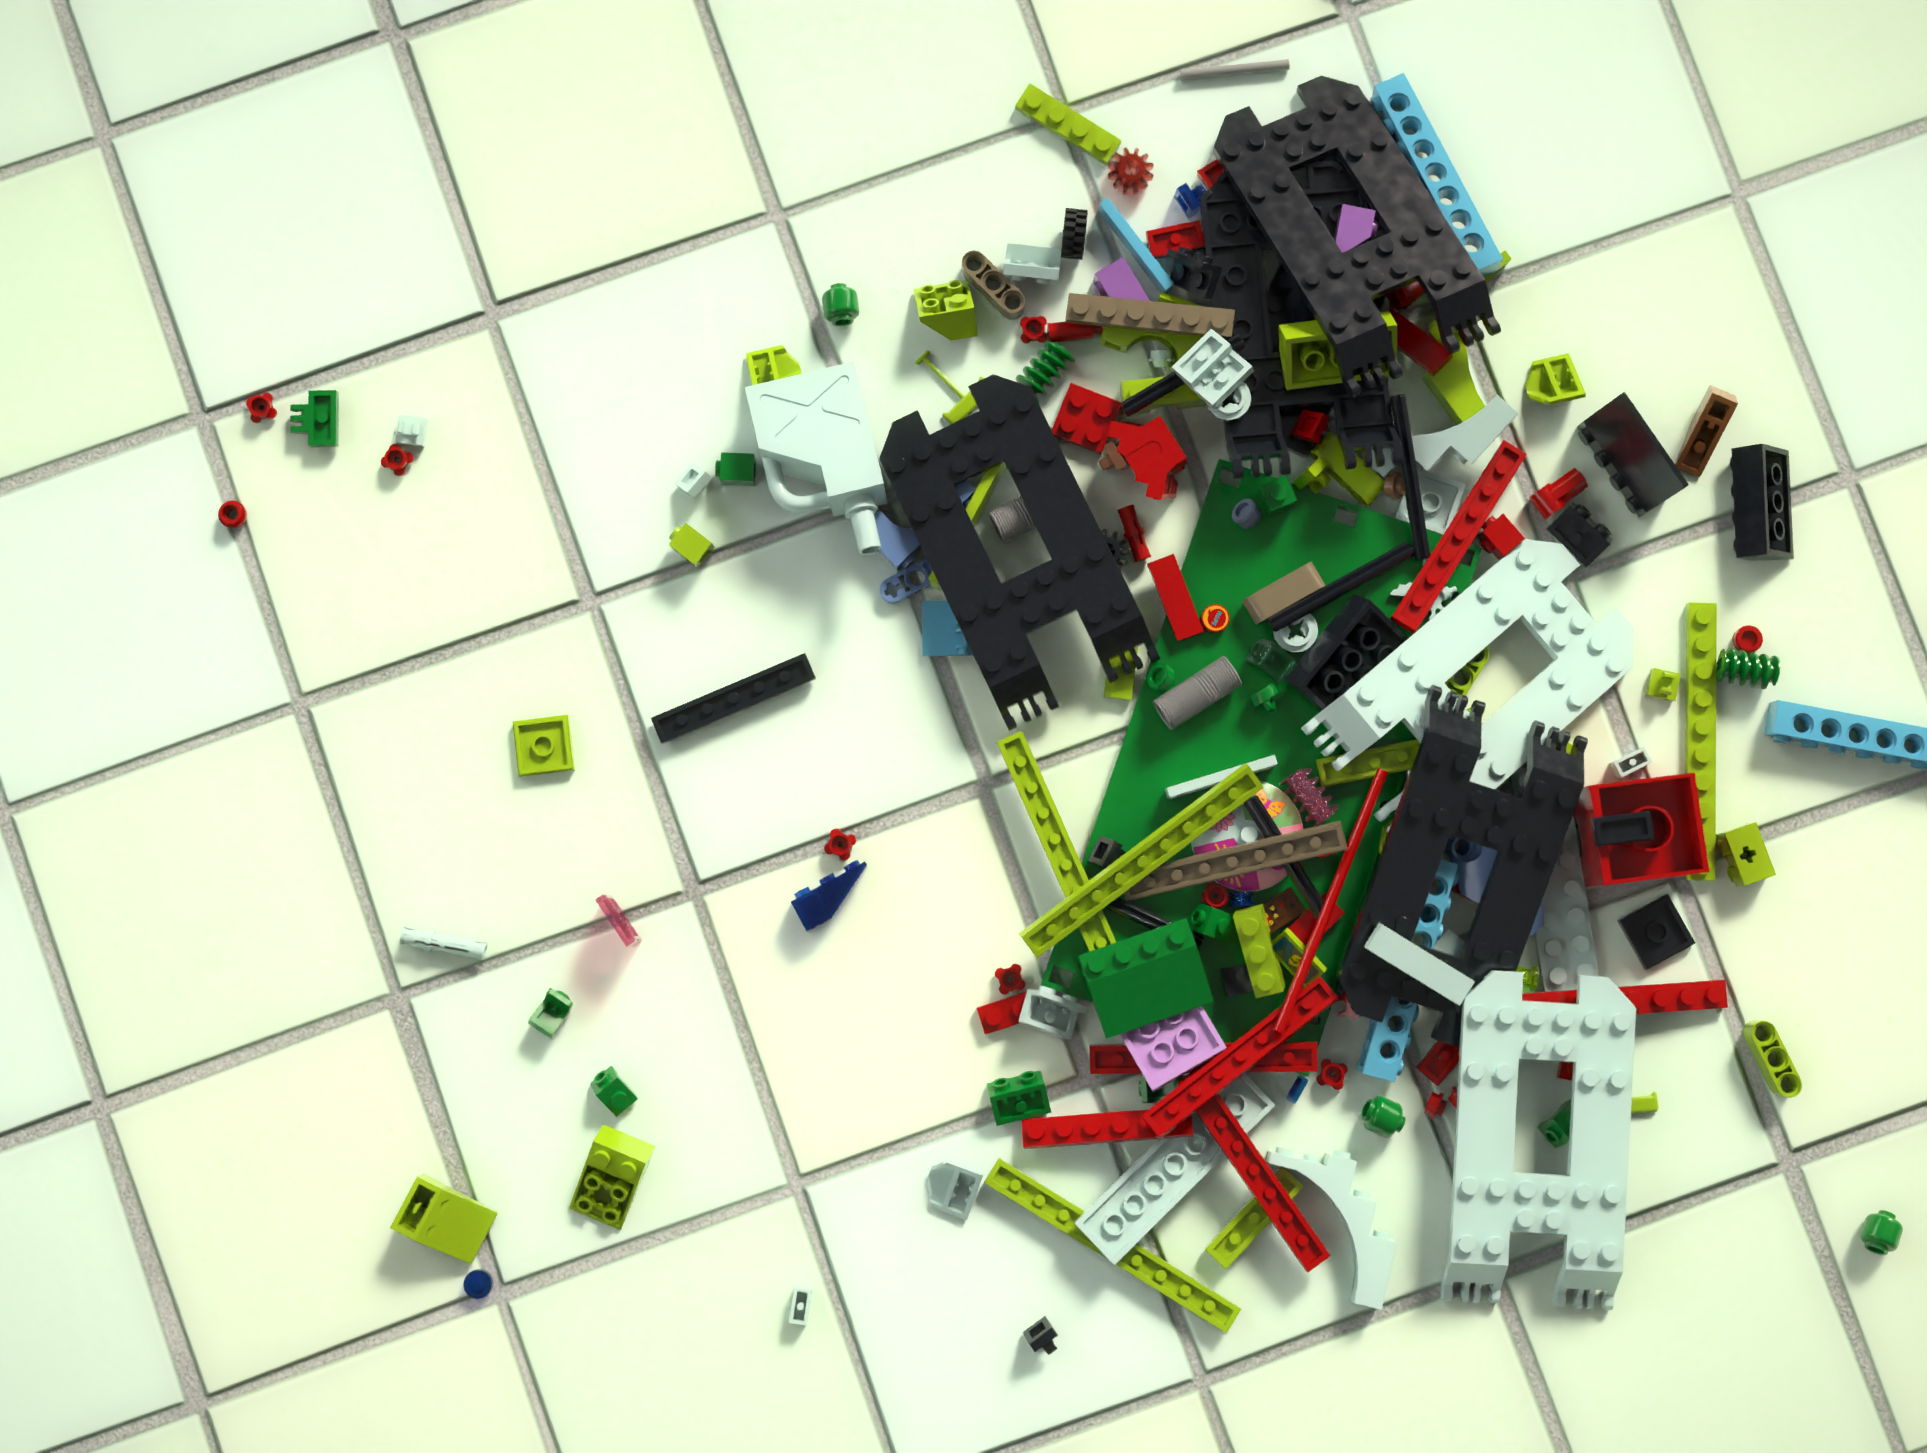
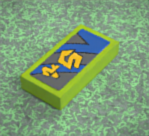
M1287 927L1271 944L1275 957L1294 976L1306 946ZM1316 956L1303 984L1304 987L1327 970Z

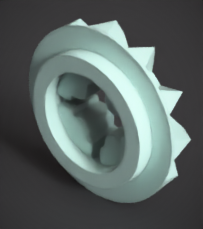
M1242 382L1234 390L1233 401L1236 402L1235 404L1229 403L1223 408L1222 402L1215 410L1207 404L1208 410L1216 418L1225 419L1227 422L1239 419L1248 411L1251 403L1249 388Z
M1311 614L1290 624L1295 626L1300 621L1303 622L1299 630L1302 633L1301 637L1295 635L1289 640L1288 637L1291 630L1288 626L1277 632L1273 631L1274 640L1277 641L1282 649L1294 653L1305 651L1311 647L1318 635L1317 622Z

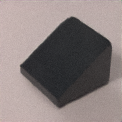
M1246 964L1221 969L1226 997L1254 992Z

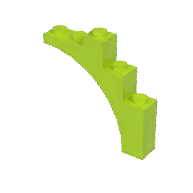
M1506 250L1500 253L1503 261L1499 270L1484 276L1486 285L1512 259ZM1436 320L1428 325L1430 330L1427 334L1443 345ZM1455 331L1453 336L1459 342L1460 350L1452 354L1453 358L1435 376L1426 372L1421 379L1457 426L1477 414L1485 405L1476 391L1470 374L1467 346L1463 344L1458 331Z

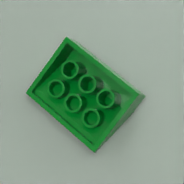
M1187 918L1081 954L1077 958L1106 1039L1214 1002Z

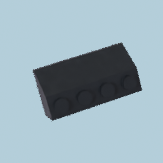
M1763 443L1731 448L1730 468L1733 474L1731 495L1734 499L1732 521L1735 526L1733 548L1736 558L1749 561L1793 560L1789 450Z

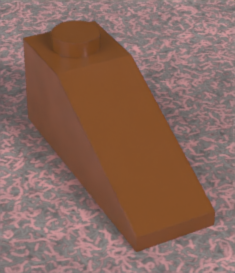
M1709 385L1676 459L1675 465L1678 469L1701 477L1738 405L1736 395Z

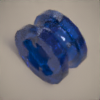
M1254 891L1229 893V897L1232 898V903L1229 906H1255V902L1251 900Z

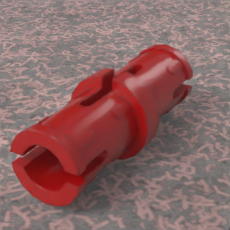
M1132 504L1118 509L1117 512L1125 531L1123 536L1128 540L1134 562L1136 563L1150 558L1151 554L1144 537L1145 529L1141 527L1134 508L1135 506Z

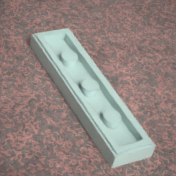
M1275 755L1246 764L1249 765L1255 774L1274 768L1278 763ZM1242 765L1165 789L1167 799H1174L1213 787Z
M1378 923L1364 945L1369 951L1459 1006L1475 982L1381 923Z

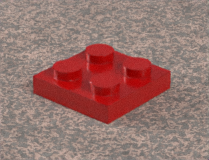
M1070 383L1052 432L1056 438L1101 455L1108 439L1107 434L1110 422L1115 421L1122 402Z

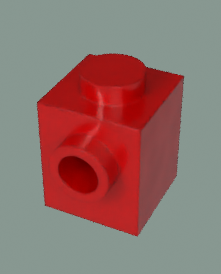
M1504 514L1500 515L1497 519L1493 515L1489 517L1481 527L1483 531L1477 535L1480 539V546L1487 553L1490 554L1492 552L1498 560L1507 555L1525 539Z

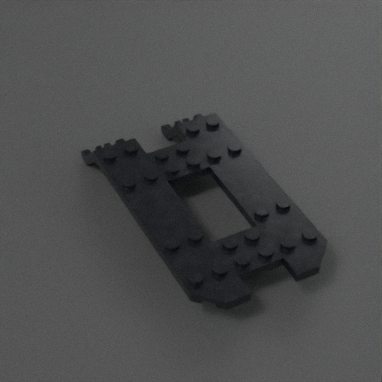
M1321 75L1297 85L1296 92L1306 106L1302 110L1264 126L1261 125L1250 106L1224 117L1214 144L1213 154L1331 343L1343 386L1351 398L1361 394V387L1354 379V376L1360 374L1367 390L1376 388L1375 382L1378 386L1386 383V377L1378 366L1380 364H1385V368L1392 379L1403 376L1402 368L1395 357L1387 324L1372 300L1418 281L1431 301L1441 342L1449 354L1460 350V344L1453 336L1455 331H1458L1463 344L1467 347L1474 345V340L1477 343L1484 340V332L1477 324L1480 320H1482L1489 335L1494 336L1501 333L1500 324L1493 313L1484 277L1358 85ZM1333 154L1338 156L1370 208L1376 210L1375 216L1387 233L1343 253L1291 173Z
M1335 160L1314 162L1306 166L1308 189L1302 190L1334 239L1337 218L1342 205L1346 204L1368 209L1367 202L1350 175ZM1223 171L1211 188L1202 195L1199 203L1205 255L1214 258L1213 264L1223 267L1213 298L1210 299V305L1213 308L1235 310L1232 337L1240 335L1245 343V348L1237 354L1252 365L1254 370L1243 381L1251 394V403L1248 411L1239 419H1233L1228 422L1223 419L1225 443L1232 465L1233 479H1242L1244 477L1242 461L1246 460L1251 461V475L1253 478L1260 477L1259 459L1263 463L1264 476H1271L1272 464L1270 463V458L1279 459V472L1281 475H1290V456L1282 434L1279 409L1333 404L1336 435L1344 455L1346 470L1357 467L1354 451H1362L1364 467L1371 468L1373 464L1371 450H1374L1376 466L1383 467L1385 465L1383 449L1390 448L1392 452L1391 461L1393 465H1403L1402 444L1393 424L1388 377H1386V383L1378 386L1375 382L1376 388L1372 390H1367L1362 380L1356 381L1361 387V394L1354 398L1349 396L1343 383L1291 390L1286 389L1280 352H1273L1262 258V249L1272 248ZM1378 298L1372 300L1375 306L1377 307L1378 311L1380 312ZM1234 391L1223 401V408L1229 403H1236L1233 401Z
M992 374L968 386L979 409L978 412L930 435L918 410L892 422L879 460L979 666L1008 730L1011 731L1017 728V724L1008 709L1015 705L1019 706L1022 718L1026 723L1032 721L1024 705L1026 700L1029 701L1036 718L1042 716V711L1034 700L1036 695L1044 694L1045 701L1050 710L1053 711L1059 708L1040 662L1027 638V634L1077 611L1109 683L1118 680L1117 673L1112 668L1110 660L1119 656L1125 674L1129 675L1133 671L1125 653L1129 652L1137 670L1143 668V663L1137 655L1135 648L1144 644L1150 662L1153 663L1160 660V656L1154 646L1139 607L1031 387ZM1005 463L1051 560L1001 583L955 486Z
M1431 685L1425 699L1424 735L1336 977L1349 1000L1348 1003L1352 1011L1356 1015L1382 1023L1392 996L1439 1011L1430 1036L1431 1038L1460 1048L1462 1003L1459 1006L1369 951L1364 945L1378 923L1383 924L1410 942L1412 941L1449 836L1451 835L1498 851L1460 956L1457 957L1418 943H1412L1475 981L1471 989H1474L1483 981L1484 977L1492 970L1516 972L1585 784L1584 752L1588 739L1580 735L1576 736L1573 740L1570 754H1567L1566 746L1571 734L1566 730L1560 732L1559 728L1553 726L1548 731L1545 746L1541 745V736L1544 733L1545 724L1535 720L1527 736V772L1518 797L1470 781L1481 751L1482 716L1486 707L1485 702L1475 700L1471 705L1468 719L1464 718V709L1468 704L1467 696L1461 694L1457 699L1456 692H1448L1445 697L1443 710L1438 709V701L1442 695V688Z

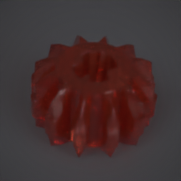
M1127 147L1123 149V156L1116 152L1113 156L1114 161L1108 163V168L1111 170L1108 173V179L1115 180L1113 183L1114 189L1122 186V194L1124 195L1127 194L1128 189H1131L1134 195L1138 194V187L1146 190L1148 188L1147 181H1152L1154 176L1150 172L1154 167L1153 163L1146 162L1149 155L1145 153L1142 156H1138V147L1134 149L1133 154H1130ZM1126 168H1129V170H1131V168H1134L1136 170L1135 175H1133L1132 172L1130 173V175H1128L1126 173Z

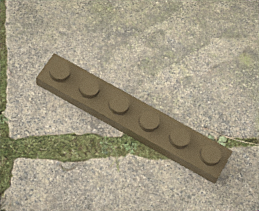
M1069 293L1065 321L1072 324L1203 337L1212 329L1223 339H1230L1232 337L1235 310Z

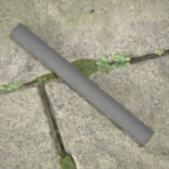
M1289 59L1184 69L1180 70L1181 81L1284 71L1290 70Z

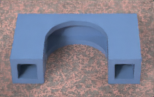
M967 480L955 486L965 509L976 490ZM877 509L874 516L882 547L878 552L897 571L902 567L907 569L917 559L915 554L921 549V545L912 528H903L895 525Z

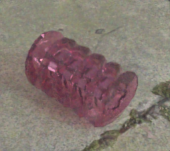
M1311 767L1300 768L1280 782L1279 785L1289 784L1285 791L1286 795L1296 793L1292 803L1302 802L1303 804L1298 811L1300 813L1309 811L1305 821L1311 822L1315 820L1316 823L1313 827H1316L1335 814L1339 806L1338 804L1328 805L1332 799L1331 795L1321 796L1326 789L1324 785L1315 788L1319 778L1317 776L1308 778L1312 771Z

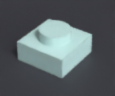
M692 463L675 484L682 491L695 498L705 489L712 477Z

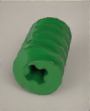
M1046 342L1044 344L1046 351L1039 350L1037 352L1038 359L1032 358L1030 360L1031 367L1026 366L1023 368L1022 371L1025 376L1017 375L1015 378L1016 382L1031 387L1038 402H1040L1036 396L1038 393L1044 396L1047 395L1044 385L1054 387L1050 378L1055 377L1059 380L1062 378L1058 369L1069 370L1065 361L1068 360L1072 363L1076 361L1058 343Z
M1732 648L1726 651L1722 649L1718 656L1716 667L1717 681L1722 682L1725 675H1727L1728 683L1733 684L1735 678L1739 677V685L1744 686L1746 680L1750 679L1751 688H1755L1757 682L1761 681V688L1765 690L1769 683L1775 686L1778 682L1780 658L1775 655L1769 658L1767 654H1760L1758 657V654L1755 652H1750L1747 655L1744 650H1739L1736 653Z

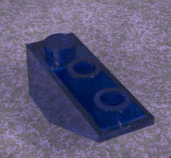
M855 860L843 867L845 870L843 874L835 877L834 873L819 880V887L810 890L808 886L794 894L796 899L791 901V904L806 932L833 919L868 867L866 862L860 864L858 860Z

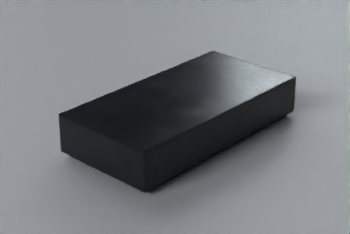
M1650 811L1591 818L1595 847L1654 840Z

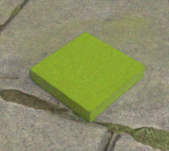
M568 714L512 721L518 777L575 770Z

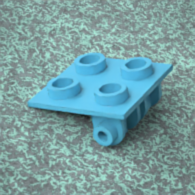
M922 601L923 656H973L948 602Z

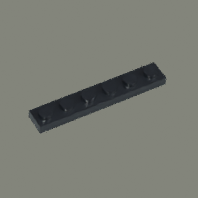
M803 653L651 717V721L661 744H665L814 681L816 677L806 653Z

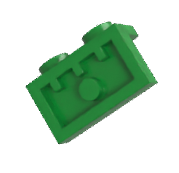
M1026 1071L1019 1076L998 1078L987 1084L996 1126L1051 1113L1041 1071Z

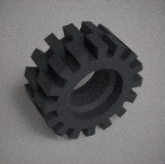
M1065 209L1060 258L1083 260L1088 210Z

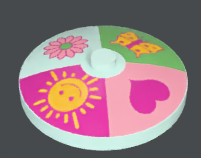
M1260 781L1264 788L1255 795L1260 798L1280 832L1286 834L1303 830L1300 814L1290 798L1277 787ZM1243 803L1193 840L1191 847L1193 854L1197 855L1265 839ZM1280 865L1215 880L1214 882L1231 890L1253 892L1279 883L1288 874L1283 866Z

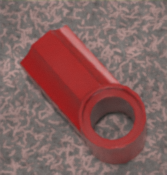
M1574 467L1552 484L1548 483L1531 495L1529 499L1546 520L1564 507L1567 501L1583 492L1588 487V484L1583 474Z

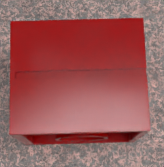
M1695 772L1583 787L1573 815L1580 833L1581 865L1585 887L1710 872ZM1644 811L1651 812L1654 840L1595 847L1591 818Z

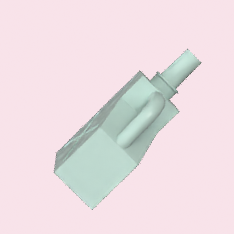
M854 362L745 387L769 490L774 500L784 509L795 513H809L831 507L833 516L845 514L846 518L851 519L860 554L870 555L880 551L882 547L874 513L877 512V506L888 504ZM783 474L824 485L827 491L807 496L793 495L785 485Z

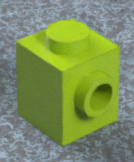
M687 523L683 527L677 526L669 537L671 549L697 569L714 549L712 542Z

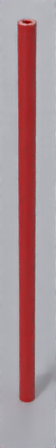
M1377 768L1347 843V850L1343 853L1273 1030L1280 1034L1285 1032L1388 774L1383 769Z

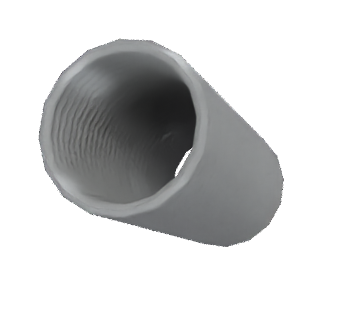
M1021 496L988 512L990 520L1003 543L1008 540L1010 541L1015 536L1026 533V530H1032V527L1035 528V524Z
M1221 656V658L1215 660L1212 664L1210 663L1207 667L1205 666L1201 671L1196 672L1184 680V682L1170 689V691L1160 695V697L1153 700V704L1167 727L1173 730L1178 725L1180 726L1185 721H1188L1192 716L1194 717L1197 713L1199 714L1202 710L1204 711V709L1220 700V698L1225 697V695L1227 696L1230 692L1232 693V691L1242 686V682L1229 660Z

